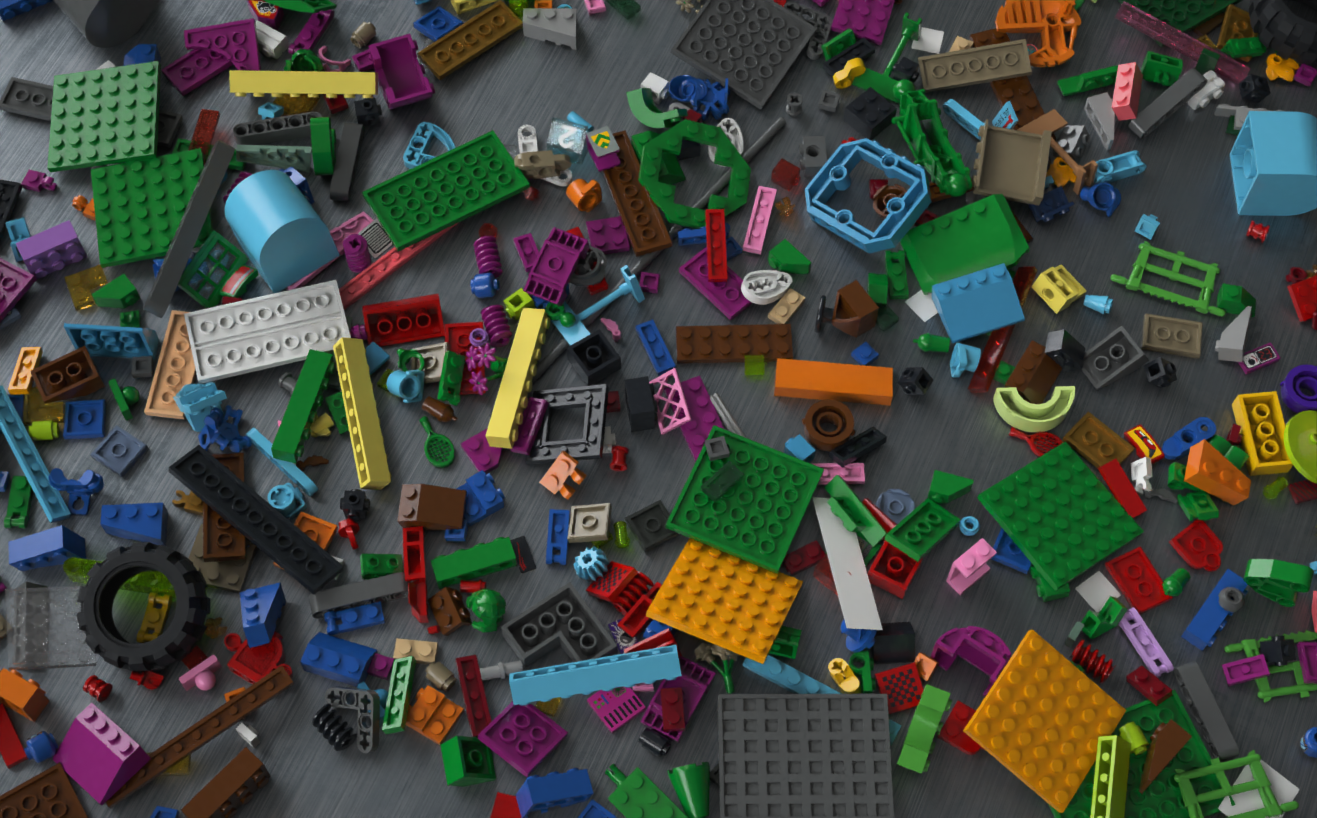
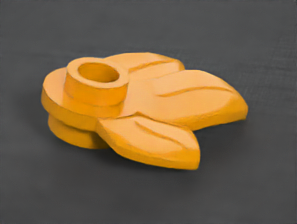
M1273 53L1266 60V75L1270 81L1280 77L1288 82H1292L1294 71L1298 70L1300 66L1292 58L1286 60Z
M1060 156L1055 158L1053 164H1050V168L1046 173V177L1052 176L1057 188L1060 186L1063 188L1069 180L1075 183L1077 177L1073 173V169Z

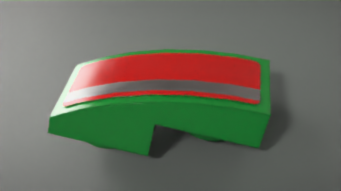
M241 265L226 280L219 294L221 296L239 298L247 291L246 284L258 276V270Z

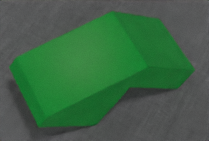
M868 273L867 292L877 306L887 305L888 277L887 274Z
M1110 596L1100 613L1088 610L1081 621L1084 624L1082 631L1089 638L1094 639L1116 627L1128 608L1117 598Z

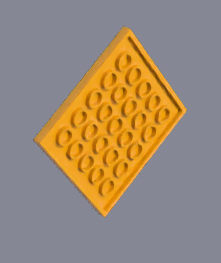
M689 538L649 606L646 617L764 664L802 587L803 581L781 572L778 574Z
M1032 629L1027 632L963 731L1057 812L1063 813L1096 760L1098 737L1111 736L1126 709Z

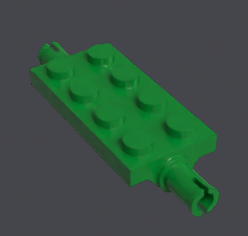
M615 764L609 767L611 770L607 769L605 771V775L617 785V789L607 799L626 818H689L640 768L636 767L627 777Z

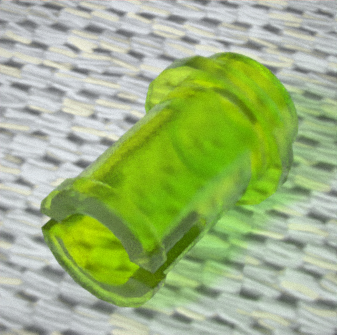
M1279 476L1270 485H1266L1263 490L1265 498L1269 500L1277 498L1278 493L1288 486L1287 480Z
M615 522L613 524L616 537L614 543L617 545V548H626L630 543L626 522Z

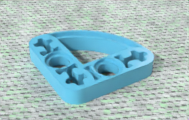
M429 122L420 123L404 153V165L412 169L435 158V156L425 154L433 136L438 138L448 151L454 149L455 145L451 137L435 124ZM418 142L424 144L421 148H415L414 145Z

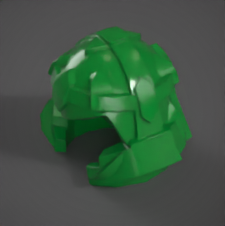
M299 49L292 55L291 60H285L284 71L321 72L323 69L319 56L310 49Z
M482 589L467 597V608L470 609L472 607L474 614L483 620V622H476L474 620L472 623L473 628L484 633L497 631L502 620H504L503 614H505L506 601L500 593L490 589Z

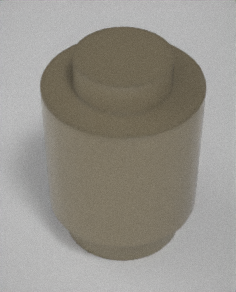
M363 22L352 33L351 42L358 48L365 47L376 35L375 26L370 22Z
M440 661L437 663L432 662L425 670L427 672L425 677L438 689L445 692L449 691L457 681L454 673Z

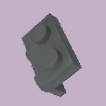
M1067 125L1063 128L1057 143L1078 164L1083 157L1087 144L1090 142V135L1085 126ZM1053 149V156L1058 157L1059 155Z

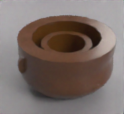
M827 399L816 402L807 410L805 418L802 419L804 433L808 442L813 447L822 451L830 452L839 445L846 443L856 433L853 429L854 418L850 409L836 400ZM831 423L837 429L832 432H826L820 425Z

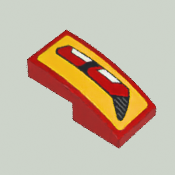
M1140 424L1124 432V439L1136 449V455L1140 459L1148 457L1153 464L1165 458V454L1157 442Z

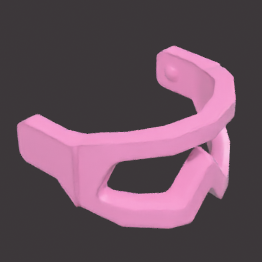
M325 45L321 47L318 56L320 60L326 62L323 64L325 72H343L351 64L350 59L343 62L327 59L323 54L327 52L328 47ZM328 64L338 65L339 69L331 70Z

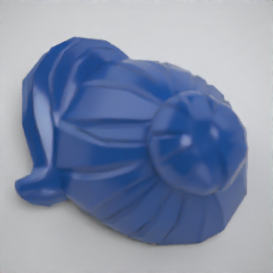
M680 75L670 81L669 94L673 99L680 102H691L696 107L698 106L697 101L707 95L708 86L702 79H697L691 75Z
M1101 182L1094 184L1092 187H1083L1080 192V198L1083 201H1089L1092 207L1106 211L1107 216L1110 217L1120 205L1121 193L1112 184Z

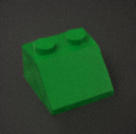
M455 736L440 745L447 786L465 787L496 780L491 749L478 738Z

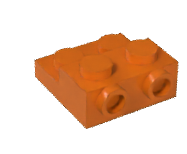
M427 685L425 689L421 688L416 694V703L413 706L409 705L406 725L441 745L463 714L464 708Z

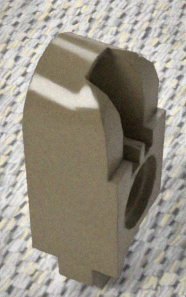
M552 150L524 152L514 157L515 168L518 167L526 179H541L560 176V171H565L571 167L570 156L564 154L553 155Z

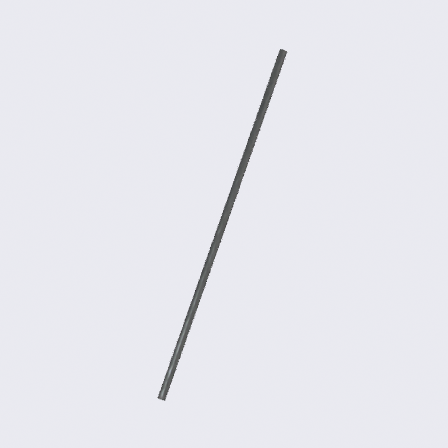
M779 117L742 155L746 163L786 124L784 118ZM731 167L692 207L703 209L709 203L711 194L717 195L730 182ZM675 224L668 231L671 241L678 235V231L683 230L686 226ZM662 250L645 254L630 270L631 275L635 274L637 277ZM624 277L604 297L619 289L618 286L625 282ZM611 303L581 321L582 324L587 328ZM564 338L537 365V372L532 378V384L570 346Z

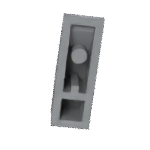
M1108 92L1088 97L1084 110L1108 151L1111 149L1114 141L1115 113L1112 109L1113 99L1110 98Z
M1247 306L1222 332L1220 340L1216 341L1215 351L1219 352L1218 360L1243 361L1251 323L1252 306Z

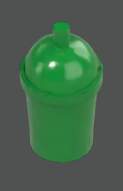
M926 333L920 335L918 339H913V343H918V347L924 350V352L948 353L950 338Z
M1178 568L1171 576L1167 577L1163 581L1164 594L1169 596L1180 595L1191 578L1189 572L1186 569Z

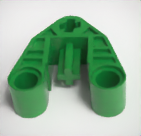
M330 117L310 118L315 176L333 175L336 163L335 129H331Z
M1249 559L1243 580L1262 596L1282 606L1294 607L1298 592L1305 593L1310 591L1314 570L1308 566L1276 559Z

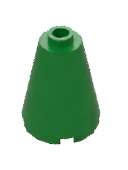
M702 762V765L698 766L694 763L667 770L668 777L685 814L689 818H705L709 816V762Z

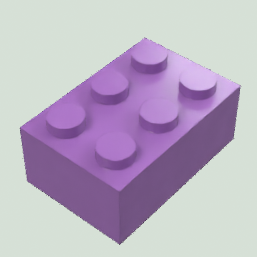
M70 220L15 243L29 272L36 279L43 278L47 274L61 270L65 266L79 262L87 257Z

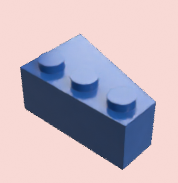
M163 502L102 505L100 524L106 534L128 540L134 539L166 546L168 511Z
M63 525L8 542L9 564L20 571L86 561L85 538Z
M281 582L240 592L243 629L249 648L271 642L277 627V618L281 617V608L286 604Z
M573 768L566 773L559 774L558 771H555L543 777H539V775L530 776L515 796L521 818H528L530 812L541 810L542 814L548 812L547 808L561 805V808L588 801L593 794V789L587 769L579 770V768Z

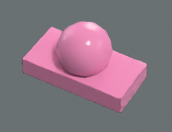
M212 655L179 677V681L186 691L195 685L200 690L208 691L216 683L214 672L222 666L216 656Z

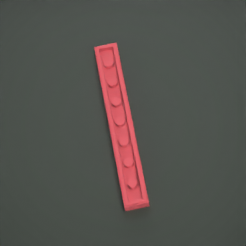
M458 223L399 252L395 247L351 279L339 289L344 310Z

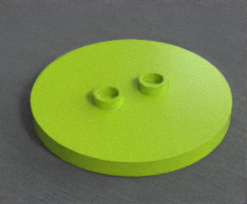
M1307 410L1293 416L1286 424L1284 446L1294 467L1305 478L1317 484V411Z

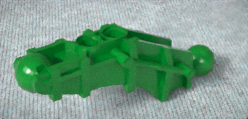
M901 79L896 82L893 87V94L900 101V112L898 117L891 119L893 125L897 124L916 160L913 164H919L931 175V181L939 187L941 193L945 192L946 195L950 194L953 197L964 195L968 190L972 189L970 169L964 166L962 155L960 152H955L948 140V130L943 127L939 116L941 115V109L938 108L936 99L929 100L925 96V89L916 90L913 82L908 79ZM921 120L931 140L932 145L930 146L926 141V135L922 132L919 123Z

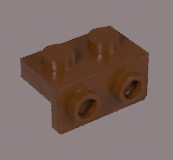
M449 587L443 588L428 599L440 630L446 636L462 625L470 626L472 624L470 612L463 604L461 593L457 589Z

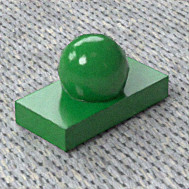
M115 378L109 380V386L125 420L132 419L133 416L128 405H134L138 402L139 391L132 386H127L121 390Z

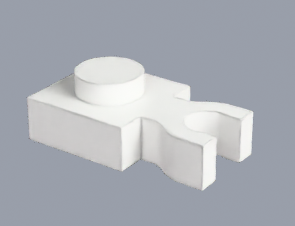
M1144 457L1132 462L1131 475L1132 481L1136 483L1134 489L1137 494L1142 495L1143 490L1152 491L1151 484L1149 483V478L1153 477L1151 459Z

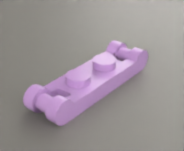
M1134 607L1128 609L1118 626L1123 629L1149 671L1157 678L1161 677V674L1173 671L1174 667L1138 611ZM1132 620L1134 624L1130 625L1128 621ZM1159 660L1161 665L1157 666L1155 661Z

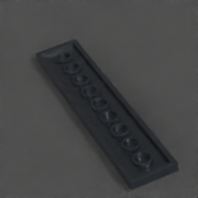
M200 445L169 466V473L313 595L343 571L344 566Z

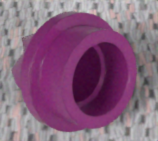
M356 324V326L350 329L351 338L363 339V342L367 340L365 324Z

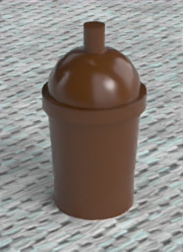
M428 396L422 404L421 409L438 419L439 422L457 421L458 419L454 416V410L451 405L445 404L431 396Z

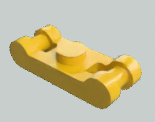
M150 592L142 625L137 633L138 643L152 641L163 633L172 603V595L165 594L161 596L158 593ZM157 603L162 604L161 609L156 608ZM153 630L154 633L148 634V631Z

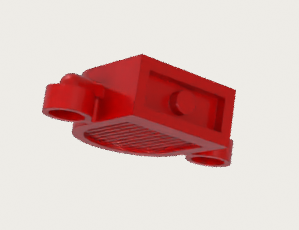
M276 631L270 643L251 648L248 646L247 639L242 643L237 633H229L224 638L226 648L229 651H236L227 664L228 668L232 673L250 684H255L281 665L292 679L293 677L291 667L285 664L286 653L281 643L283 637Z

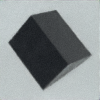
M881 623L883 630H877L874 636L875 643L871 647L873 663L914 662L915 632L911 623Z

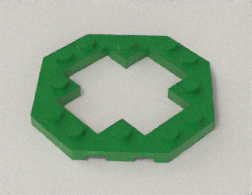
M685 119L643 146L638 181L650 193L649 196L657 207H660L664 212L665 218L669 223L700 229L706 226L705 210L674 203L676 186L658 182L662 152L679 155L682 139L716 147L714 164L731 167L728 198L711 194L708 209H724L725 217L747 203L751 168L720 127Z

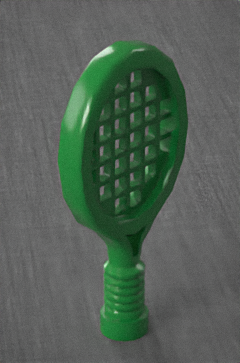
M427 416L420 418L419 421L428 434L424 443L426 458L435 467L445 468L450 466L455 459L453 443L446 436L433 432Z

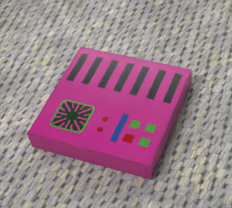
M615 687L611 691L599 690L587 699L589 705L612 734L646 710L645 705L630 687Z

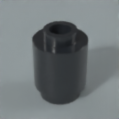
M646 728L638 741L644 749L657 757L666 756L671 748V744H669L670 739L653 728L651 730Z

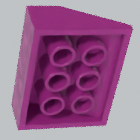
M93 703L88 705L74 719L53 757V760L57 764L60 762L63 770L101 806L151 759L137 742Z

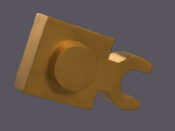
M181 490L176 491V495L182 498L179 501L172 500L175 507L185 506V512L203 516V501L192 491H190L189 496Z

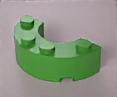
M929 684L925 685L901 748L897 765L922 774V771L927 772L931 761L927 758L929 754L932 755L936 742H933L935 733L939 735L943 722H940L944 711L948 712L952 700L949 697L951 693Z

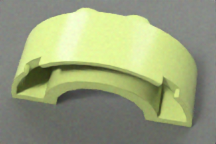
M1075 386L1055 387L1051 400L1043 404H1032L1023 400L1018 394L1016 387L996 388L993 402L1003 420L1014 428L1032 433L1045 432L1057 427L1068 415L1075 397Z

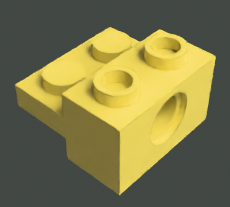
M1062 264L1055 268L1052 266L1042 272L1031 286L1056 314L1068 308L1072 302L1084 296L1087 292Z

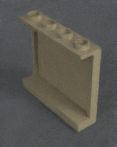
M986 119L984 125H980L978 132L981 140L976 146V153L979 154L973 166V170H976V175L972 177L973 194L983 196L1003 194L1006 200L1039 206L1044 195L1052 131L1044 130L1042 135L991 126L988 125L989 120Z

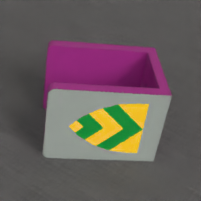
M608 126L586 133L587 150L599 172L621 164L616 154L620 151V148Z

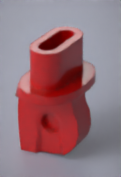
M349 518L338 523L339 535L343 538H349L353 550L359 548L354 536L359 531V525Z
M132 671L129 679L138 681V686L142 684L148 689H156L161 684L164 675L152 671H142V673Z

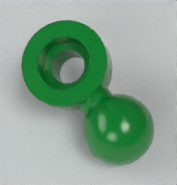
M551 302L547 304L545 310L551 320H560L561 324L567 328L575 324V316L570 312H566L564 304L562 306Z

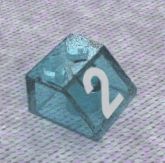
M553 117L547 141V151L552 150L553 155H568L572 164L582 165L588 151L586 142L588 126Z

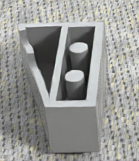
M523 8L524 36L544 42L549 40L555 42V45L561 46L563 44L576 50L577 9Z

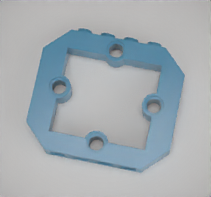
M864 138L841 144L805 188L807 212L812 221L867 253L895 248L932 202L929 181L925 173L926 170L919 164L911 163L907 157L898 156L892 149H885L875 140L871 141ZM861 159L883 170L888 178H897L911 186L902 198L894 197L888 201L886 208L889 214L874 233L856 223L850 210L844 209L837 212L825 205L836 190H845L850 187L851 178L849 174Z

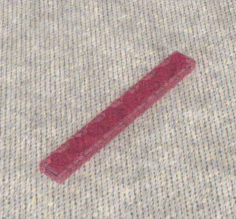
M1123 1L1114 17L1198 62L1203 48L1220 54L1214 71L1237 84L1247 77L1251 69Z

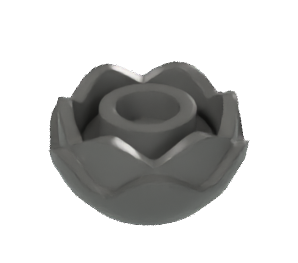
M1226 587L1218 595L1219 604L1226 611L1236 612L1244 606V595L1235 587Z

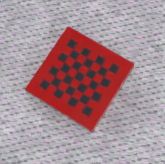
M611 561L607 566L608 571L602 573L603 577H597L596 581H593L586 589L590 596L613 602L638 573L634 567Z
M915 662L874 674L880 694H887L888 715L919 704L924 689Z

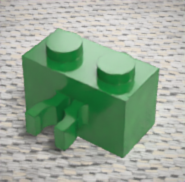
M1147 51L1141 66L1143 79L1149 82L1161 83L1164 86H1172L1179 79L1182 72L1183 60Z

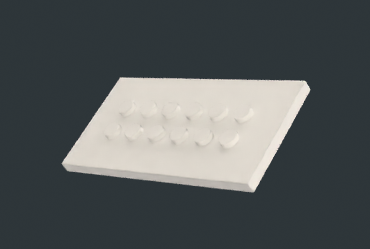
M337 280L184 314L199 384L306 360L310 349L333 354V345L342 337L351 338Z

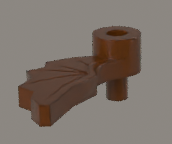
M313 455L306 458L304 463L301 460L298 461L296 466L303 472L308 466L314 467L329 464V460L322 456Z

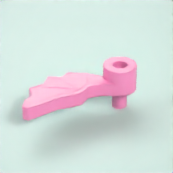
M601 318V322L606 326L607 330L612 332L614 341L618 342L621 338V332L618 330L616 322L611 319Z

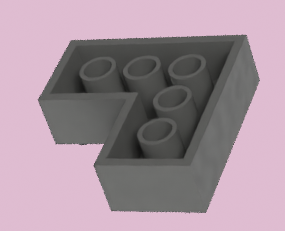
M571 582L501 626L502 636L525 667L559 645L572 662L618 654L617 644Z

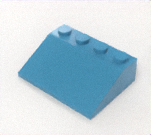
M1004 263L932 285V300L952 344L1025 321L1012 278Z
M64 323V328L75 349L77 350L85 346L91 356L116 358L152 356L153 360L156 358L159 338L155 330L149 328Z

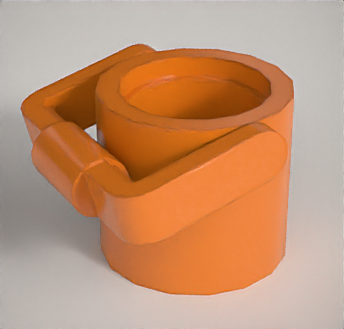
M577 179L567 187V197L580 211L590 212L602 201L600 184L594 179L589 183L584 179Z

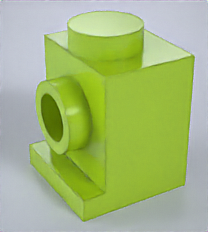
M522 288L503 301L506 307L504 309L506 315L510 319L514 317L517 321L520 319L523 308L536 309L533 299Z

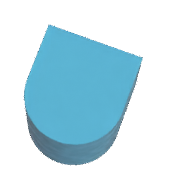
M1249 111L1230 152L1238 215L1291 216L1316 209L1317 118L1303 112Z
M278 170L257 172L241 181L230 193L225 204V217L240 247L273 293L282 291L340 256L328 227L286 173Z

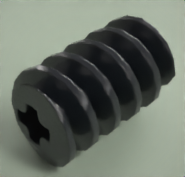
M328 703L315 714L312 725L317 727L318 732L323 733V737L328 739L330 745H334L336 751H341L354 742L357 734L350 735L353 732L352 727L345 730L348 723L344 721L340 724L342 716L334 717L337 711L334 709L329 712L332 705Z

